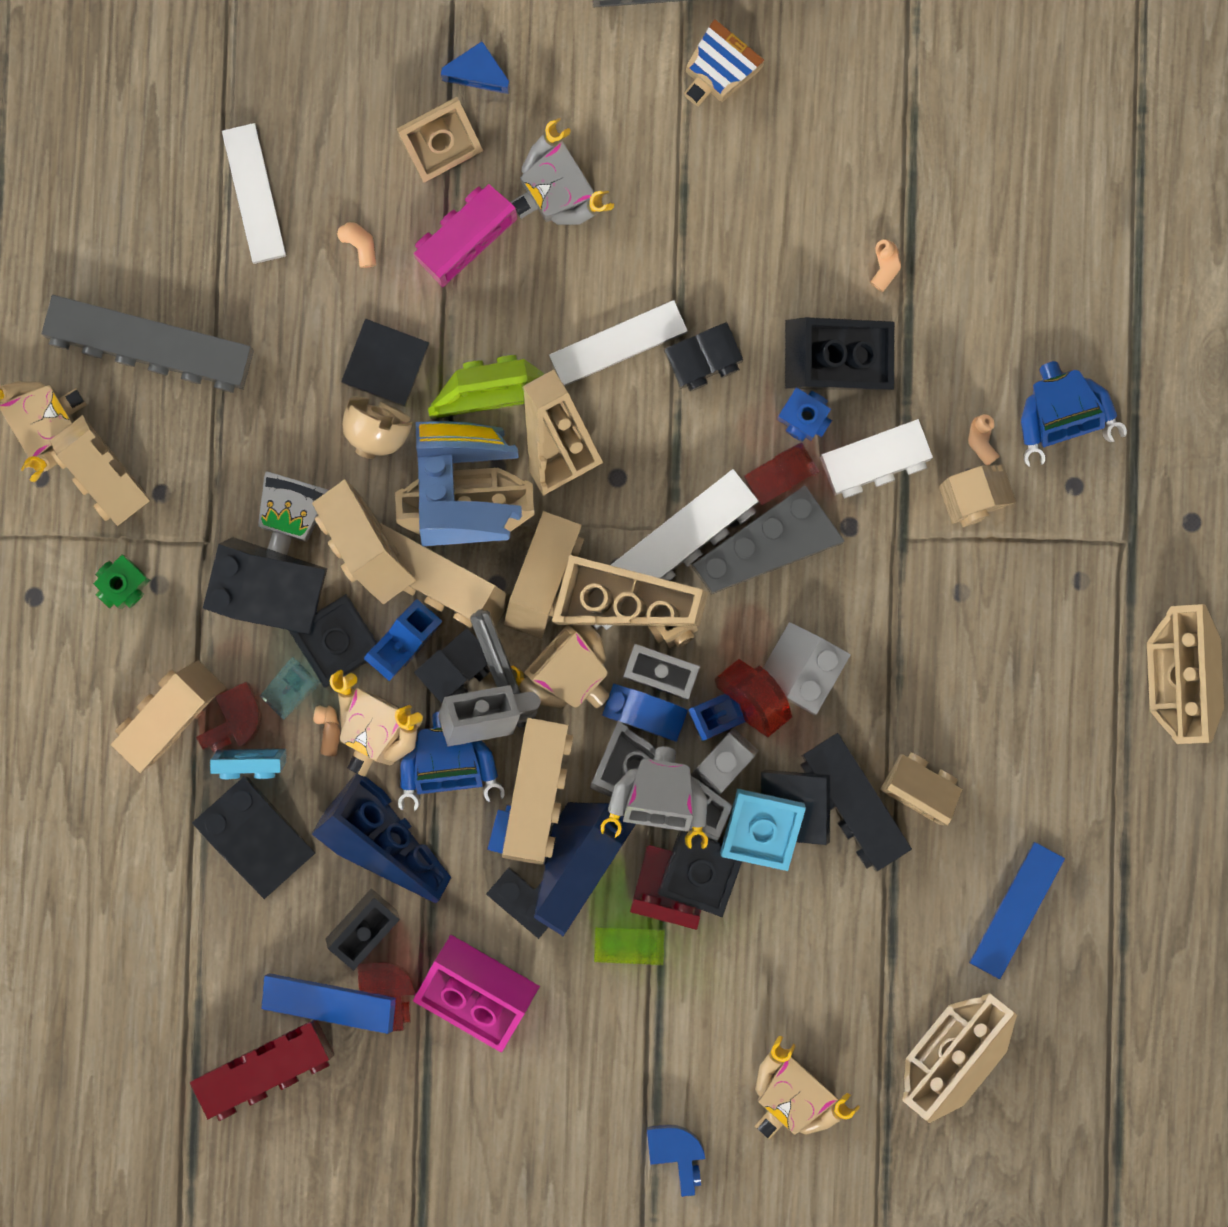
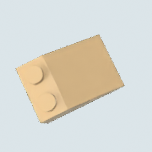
M910 752L908 757L900 754L882 784L880 791L938 825H949L962 789L956 786L958 779L941 769L938 774L926 768L928 761Z

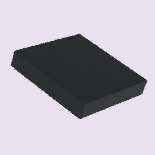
M365 319L341 383L406 407L429 347V342Z
M347 594L316 612L310 634L288 630L324 688L330 686V677L337 671L343 670V676H346L367 663L364 657L377 644V641Z
M776 770L762 771L761 794L805 804L806 809L796 842L819 845L830 843V775Z
M679 830L657 894L723 918L742 861L721 857L720 850L722 844L708 839V845L702 849V838L699 835L692 837V847L690 849L685 844V836L688 831Z

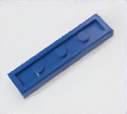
M1033 842L969 961L970 964L1001 979L1065 858Z
M269 973L264 976L261 1009L389 1034L393 1031L396 998Z

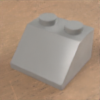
M789 622L755 682L807 712L817 715L851 654Z

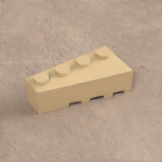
M380 523L383 528L381 532L389 546L393 545L400 554L396 557L397 560L417 580L404 589V592L411 596H414L416 591L425 595L426 599L424 602L441 612L444 607L455 612L453 618L470 628L472 626L470 616L479 609L488 610L496 627L509 604L511 596L494 584Z
M569 555L552 623L558 625L700 626L708 592L699 588Z
M527 718L502 858L543 865L545 857H552L555 837L549 836L551 823L558 824L561 803L555 802L557 789L564 790L567 769L561 768L563 755L570 756L573 735L567 734L568 725Z

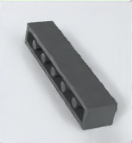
M56 295L51 296L41 333L45 338L50 339L49 345L69 350L70 345L83 348L82 354L95 358H102L103 353L116 356L115 362L122 365L135 367L136 362L149 365L148 371L168 376L169 370L182 374V380L195 384H201L202 379L215 382L214 388L234 393L235 388L244 390L254 353L253 348L248 345Z

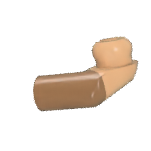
M319 705L315 707L313 721L316 724H324L320 753L325 756H336L341 732L337 713L329 705L328 707Z

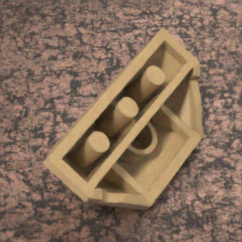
M500 468L453 470L455 501H480L521 506V519L509 518L504 527L511 532L534 515L533 483L526 480L522 481L517 476ZM417 479L405 489L402 488L395 492L396 524L420 535L419 479Z
M1205 604L1171 606L1166 613L1167 615L1147 642L1150 712L1172 736L1171 738L1176 744L1212 743L1224 711L1221 638Z
M990 993L982 995L980 998L968 999L948 1005L906 1057L903 1102L928 1123L964 1106L1007 1053L1017 1014Z

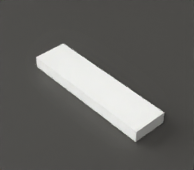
M253 123L223 130L222 135L252 262L256 264L286 257L256 124Z
M673 300L551 353L549 357L563 385L566 386L681 336L688 331Z

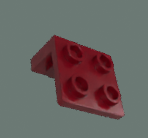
M648 845L630 912L697 930L701 917L700 909L657 894L672 851Z

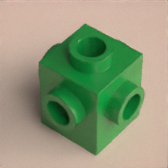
M122 554L114 563L109 560L96 572L95 575L98 579L93 584L99 589L95 595L108 608L111 609L115 605L117 608L123 609L125 606L132 608L143 597L144 593L141 590L151 580L127 556ZM122 579L123 586L117 590L116 584Z

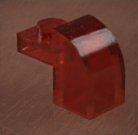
M801 442L744 475V478L760 505L763 506L786 491H791L818 475L820 471Z
M738 659L714 679L719 690L740 704L745 722L767 738L793 717L783 690L775 679L760 665L754 669L741 659Z
M244 682L215 697L227 722L196 737L202 749L211 748L213 753L232 744L229 738L233 736L238 745L243 747L253 740L258 733L262 720L261 707L250 683Z
M392 962L360 963L357 966L359 991L395 997L393 1031H403L405 1023L411 1022L410 1002H404L403 996L417 994L412 977L404 968Z

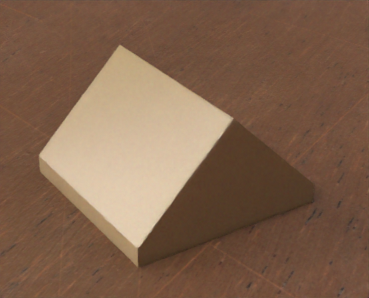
M458 97L397 128L399 138L423 183L483 152Z

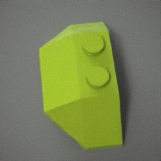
M517 355L498 357L497 363L484 365L482 360L463 363L464 369H458L454 372L428 408L430 419L523 405L525 404L523 386L543 376L545 373L525 359L517 360Z

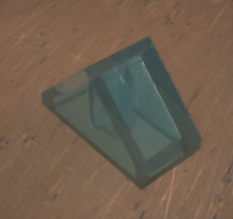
M292 657L261 693L260 697L284 720L321 682L300 660Z

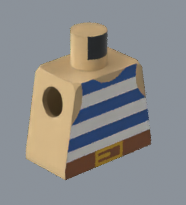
M714 19L686 66V73L694 81L683 94L698 107L710 93L723 102L763 68L765 60Z

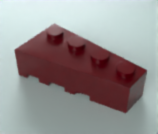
M313 1019L189 1083L207 1120L216 1116L218 1121H221L237 1113L235 1106L245 1101H248L249 1106L267 1098V1090L277 1085L280 1090H283L299 1082L298 1075L308 1070L313 1075L329 1067L328 1060L334 1056V1053L318 1020Z

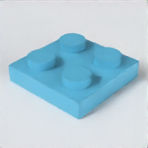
M286 749L217 750L210 760L211 774H219L220 779L240 778V773H254V778L257 779L274 778L275 773H280L286 764Z
M737 789L720 850L721 857L788 871L805 813V804Z

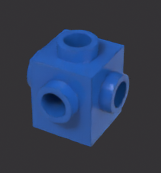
M796 387L777 420L788 427L786 432L795 439L803 442L807 438L812 441L816 434L822 438L831 424L832 420L827 417L831 408L826 406L828 400L814 391H810L807 394ZM801 413H810L812 420L803 419Z

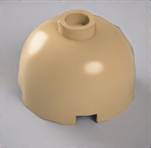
M349 398L342 421L343 434L348 442L356 447L355 452L358 455L374 459L375 455L386 456L392 454L404 445L413 422H409L410 417L407 414L383 402L379 403V407L368 405L370 398Z

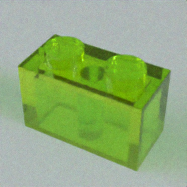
M595 926L594 962L663 965L665 930L658 928Z

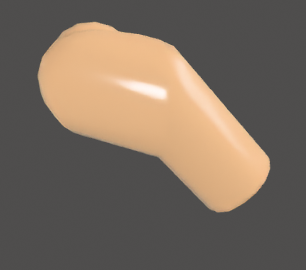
M347 222L345 225L340 226L337 236L342 243H350L358 249L360 268L376 266L373 236L354 222Z
M982 414L974 418L970 425L968 436L969 446L985 465H990L1000 457L989 443L991 430L994 428L995 423L988 414Z

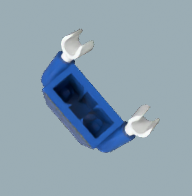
M1056 361L1048 362L1040 367L1039 371L1043 380L1033 384V395L1026 399L1021 417L1024 444L1028 445V449L1024 453V462L1029 467L1028 457L1032 452L1040 454L1041 465L1045 462V455L1038 448L1040 442L1043 447H1047L1103 429L1102 433L1105 440L1114 442L1111 436V429L1114 426L1118 428L1121 437L1126 436L1127 429L1125 425L1116 422L1117 412L1108 390L1092 379L1084 378L1079 370L1062 374L1060 366Z
M440 711L432 714L433 728L420 730L415 749L401 760L400 787L404 790V793L398 800L399 808L401 810L404 809L405 797H411L415 801L414 811H416L421 802L418 794L483 787L482 781L486 782L483 788V795L488 802H490L488 790L492 787L499 788L500 796L503 798L505 795L504 789L500 783L496 782L498 773L493 753L487 745L480 740L448 747L438 717Z

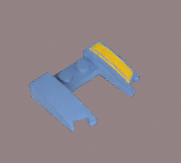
M416 422L419 528L422 546L510 539V531L504 527L509 518L521 519V506L480 501H455L453 463L519 458L518 448L515 445L508 446L502 438L505 436L503 428L469 422Z

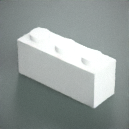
M919 419L827 452L820 457L834 496L842 493L844 499L863 492L862 486L875 482L876 487L892 482L895 480L893 474L906 470L908 475L922 471L927 468L925 462L933 458Z

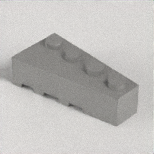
M618 720L590 789L612 797L614 787L630 769H638L642 759L654 760L656 749ZM697 780L707 797L706 826L702 828V832L706 834L708 839L717 842L732 805Z

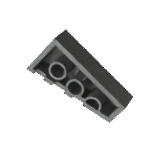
M804 485L692 564V568L712 595L827 549L839 546L845 541Z

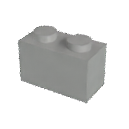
M634 644L623 678L688 700L700 666Z

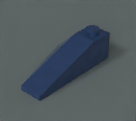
M356 773L324 811L312 835L337 855L427 900L437 903L444 893L451 876L427 845L419 844L408 830L412 826L407 819L401 820L389 804L392 800L386 792L366 776Z
M568 802L559 815L558 824L554 823L551 828L550 836L555 837L552 857H545V870L543 880L540 883L534 918L561 936L565 935L636 825L623 822L624 816H620L619 821L622 824L621 833L615 838L618 826L615 822L610 821L606 823L604 833L602 834L601 824L610 816L608 812L609 803Z

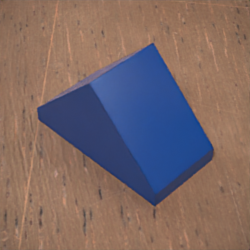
M483 42L475 45L442 67L441 78L444 82L509 94V80Z
M737 689L688 709L701 742L750 720Z

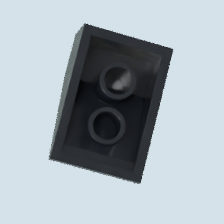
M810 317L785 320V388L795 389L797 387L799 389L894 390L895 322Z
M232 537L218 544L202 609L235 620L310 634L327 568Z
M243 776L192 822L218 853L263 899L267 898L316 854L248 777Z

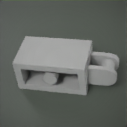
M511 685L444 697L438 717L447 746L449 747L512 735L517 723L526 722L527 718L534 719L536 717L541 701L539 696L533 692L513 694Z

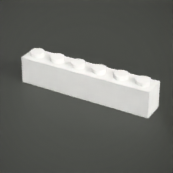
M732 469L610 566L670 581L676 576L672 570L681 563L688 567L703 555L699 550L709 541L716 545L730 533L726 529L736 520L743 524L756 513L753 507L758 503V500L734 469ZM593 625V626L595 627L596 630L599 629L601 626H603V627L605 628V630H608V629H609L610 627H612L613 625Z

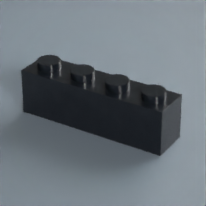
M835 733L801 755L805 761L800 764L804 773L830 775V810L835 808L842 820L837 822L845 837L848 840L854 837L861 848L856 851V854L866 869L872 866L878 872L912 850L838 733Z

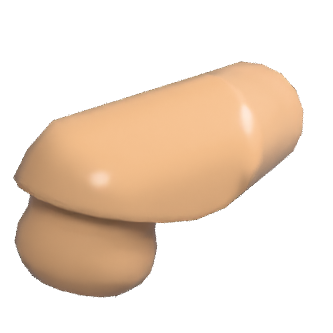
M887 239L880 240L875 246L880 270L870 281V284L881 292H884L901 269L898 248Z

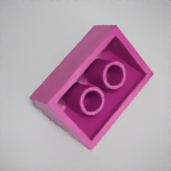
M489 184L484 189L480 186L475 188L465 198L467 204L459 212L455 209L450 211L440 221L442 227L434 235L428 232L415 244L417 248L413 253L415 259L442 288L517 220L516 208Z
M450 935L425 977L413 1002L502 1053L540 986L473 948L466 942Z

